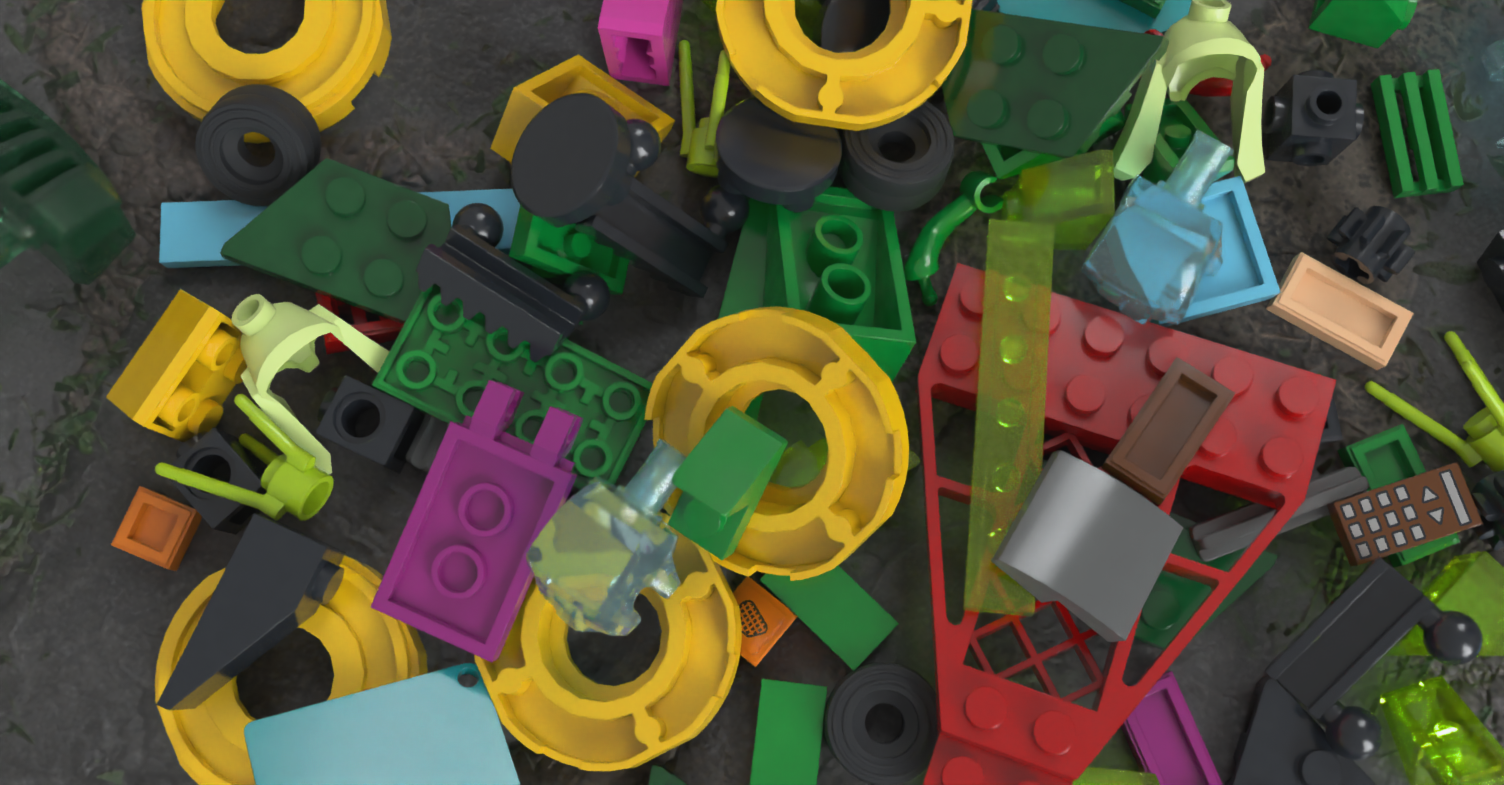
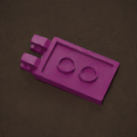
M493 380L488 381L472 417L466 415L463 424L450 421L371 604V608L490 662L497 660L501 654L577 477V474L572 472L575 462L565 457L571 450L584 419L562 408L550 406L534 443H529L505 432L514 420L524 392Z

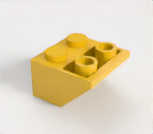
M180 289L106 398L143 427L181 442L187 441L200 432H209L219 423L223 414L222 404L236 384L243 382L240 376L246 370L247 365L240 348L242 332L233 325L230 318Z

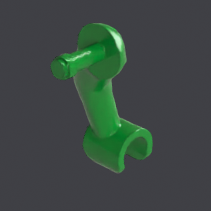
M980 170L968 173L961 181L960 195L932 217L919 233L904 265L905 280H918L922 293L921 298L926 306H932L938 300L930 276L939 270L938 257L947 237L976 210L990 214L1002 208L1004 200L997 195H986L980 199L983 187L989 183H994L997 180L996 176Z

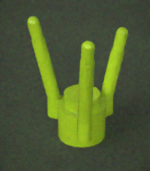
M682 40L678 45L683 128L680 156L687 158L686 168L689 171L717 178L718 168L714 158V144L717 127L725 111L731 64L725 51L722 50L719 55L717 74L715 76L710 116L700 119L699 128H696L690 43L687 40Z
M1448 331L1444 335V339L1471 381L1472 386L1486 405V408L1476 413L1464 424L1463 429L1469 434L1466 440H1463L1376 382L1369 381L1365 384L1366 392L1454 450L1469 468L1483 460L1494 472L1504 470V403L1455 332Z
M244 394L235 396V404L284 453L280 456L247 433L239 436V443L268 465L261 478V486L267 490L265 495L161 462L155 466V472L160 476L259 509L275 521L279 520L286 512L300 521L310 519L326 503L334 485L332 476L315 466L316 457L299 447Z

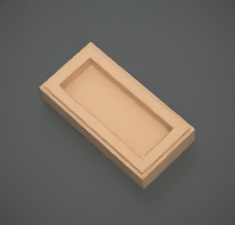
M1300 252L1292 259L1278 285L1281 293L1272 298L1266 307V310L1375 370H1379L1387 365L1414 314L1303 252Z

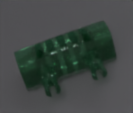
M0 79V269L29 248L32 251L39 250L73 282L90 285L136 236L120 208L123 201L101 169L69 134L30 100Z

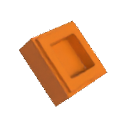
M139 486L111 545L168 570L177 571L203 517L195 508Z

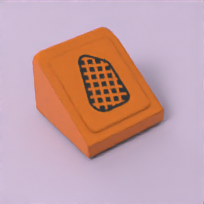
M747 576L733 592V595L740 608L742 624L740 655L756 667L798 616Z

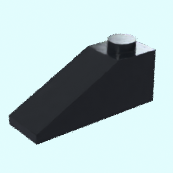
M254 513L156 705L167 710L195 709L314 615L320 603L323 605L329 603L342 582L344 568L339 565L346 552L284 523Z

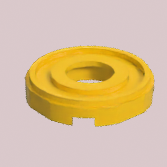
M143 0L141 9L148 65L163 90L185 112L200 122L227 92L245 85L262 84L279 88L297 98L312 114L321 132L351 113L355 109L351 101L365 87L373 74L378 77L380 76L385 66L392 40L386 0H304V19L293 38L281 48L264 54H245L229 47L220 38L215 23L225 0ZM249 132L244 134V142L257 144L270 142L266 136L260 133Z
M717 0L716 20L719 36L732 68L749 91L764 105L793 122L860 131L891 123L907 115L930 98L943 84L966 46L972 0H889L890 16L886 28L871 45L856 52L835 53L818 47L803 33L795 17V0Z
M777 306L759 307L722 317L698 328L656 375L649 393L644 420L653 419L655 459L647 462V467L654 490L662 507L671 516L683 492L671 483L674 472L726 408L734 406L745 413L754 398L765 391L777 389L796 393L809 402L824 426L828 444L825 465L818 476L806 485L786 487L768 482L734 553L724 560L711 554L713 560L719 565L748 577L758 571L773 575L790 576V581L803 580L834 569L892 516L906 481L909 460L908 429L899 396L891 379L841 326L822 316L804 310Z
M615 499L579 502L562 511L499 658L490 662L474 655L476 665L501 723L517 740L533 752L545 754L561 763L578 767L580 770L615 771L635 768L695 738L710 723L726 699L734 681L740 659L742 644L740 608L719 564L713 560L707 550L669 526L668 522L671 516L650 507ZM612 585L631 587L646 596L657 611L662 630L659 652L650 668L634 681L617 686L598 684L582 674L571 658L567 642L570 618L579 603L595 590Z
M344 555L339 565L344 568V575L336 594L326 605L320 603L316 613L297 627L303 628L319 638L331 656L334 678L331 694L327 701L428 673L427 654L417 629L371 608L383 575L369 565ZM226 568L205 578L184 600L174 615L165 633L157 660L155 674L156 704ZM237 676L195 709L167 710L157 705L179 764L199 785H256L244 737L245 726L256 719L250 716L239 699L236 683Z

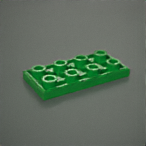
M433 284L425 292L422 291L372 386L449 425L450 421L463 424L466 415L473 416L489 380L502 382L524 392L514 420L505 432L532 444L550 406L562 408L584 419L574 444L565 457L575 462L572 472L577 474L573 487L599 500H607L647 421L644 420L645 411L653 383L568 339L550 356L545 355L535 363L530 360V343L524 340L515 348L508 346V329L501 326L492 334L485 331V315L483 313H477L470 320L464 318L463 301L456 298L449 305L445 306L441 303V287L437 284Z

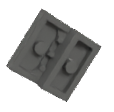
M1059 450L1053 452L991 562L1040 602L1059 601L1106 641H1126L1184 527L1122 482L1083 460Z

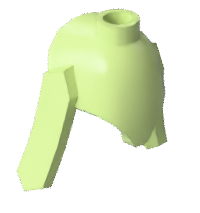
M1192 0L1188 15L1174 23L1165 32L1164 37L1169 41L1167 52L1159 61L1154 59L1142 74L1130 114L1110 155L1106 170L1107 174L1121 181L1136 178L1152 161L1166 91L1171 101H1185L1190 90L1195 85L1211 77L1233 80L1230 101L1233 158L1235 159L1234 176H1241L1243 183H1247L1265 173L1261 130L1264 67L1260 61L1261 57L1253 45L1247 41L1231 21H1228L1231 4L1228 1Z
M260 294L251 295L236 307L231 319L233 325L242 332L240 348L247 368L240 377L250 395L263 412L299 447L316 457L315 466L327 474H331L330 453L298 421L285 399L272 393L269 389L276 373L286 368H299L309 373L317 367L320 362L315 354L314 342L318 336L330 332L377 373L380 371L390 351L381 347L319 304L308 311L291 302L271 304Z

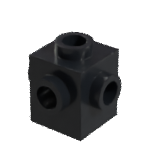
M1310 70L1293 75L1275 96H1271L1265 106L1263 129L1267 134L1266 160L1293 162L1301 166L1328 165L1350 144L1357 140L1364 121L1363 106L1361 103H1356L1357 80L1334 78L1332 73L1323 70Z

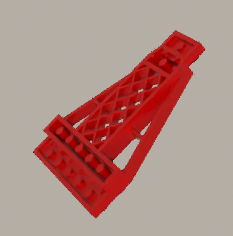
M957 263L919 370L916 384L938 729L937 741L922 785H1072L1305 501L1336 379ZM1176 357L1236 394L1161 505L1159 506L1147 497L1145 498L1170 515L1181 478L1274 508L1276 511L1227 572L1170 553L1162 569L1163 571L1208 585L1211 588V592L1134 686H1127L1123 683L1122 677L1141 612L1126 641L1111 642L1101 673L1085 643L1099 636V634L1092 628L1080 634L1067 608L1059 601L1042 603L1037 600L1015 611L998 578L1007 574L999 567L994 568L995 564L991 560L1003 541L1007 526L1011 527L1024 504L1022 503L1014 507L1026 467H1028L1036 482L1043 470L1038 459L1067 446L1072 456L1090 465L1092 463L1083 447L1110 455ZM931 397L1023 427V433L1003 491L989 493L937 475ZM1038 432L1055 437L1033 448ZM1102 466L1098 468L1101 471L1107 473L1108 475H1111L1107 471L1103 470ZM938 496L985 510L993 519V525L961 623L958 625L951 624L946 616ZM989 586L1004 617L974 630L987 587ZM1051 606L1069 639L1037 654L1020 620ZM1010 626L1027 660L995 675L978 640ZM968 648L980 670L963 664ZM1074 648L1092 683L1061 698L1043 662ZM1032 668L1044 693L1009 681L1008 679ZM1096 692L1091 709L1073 703Z

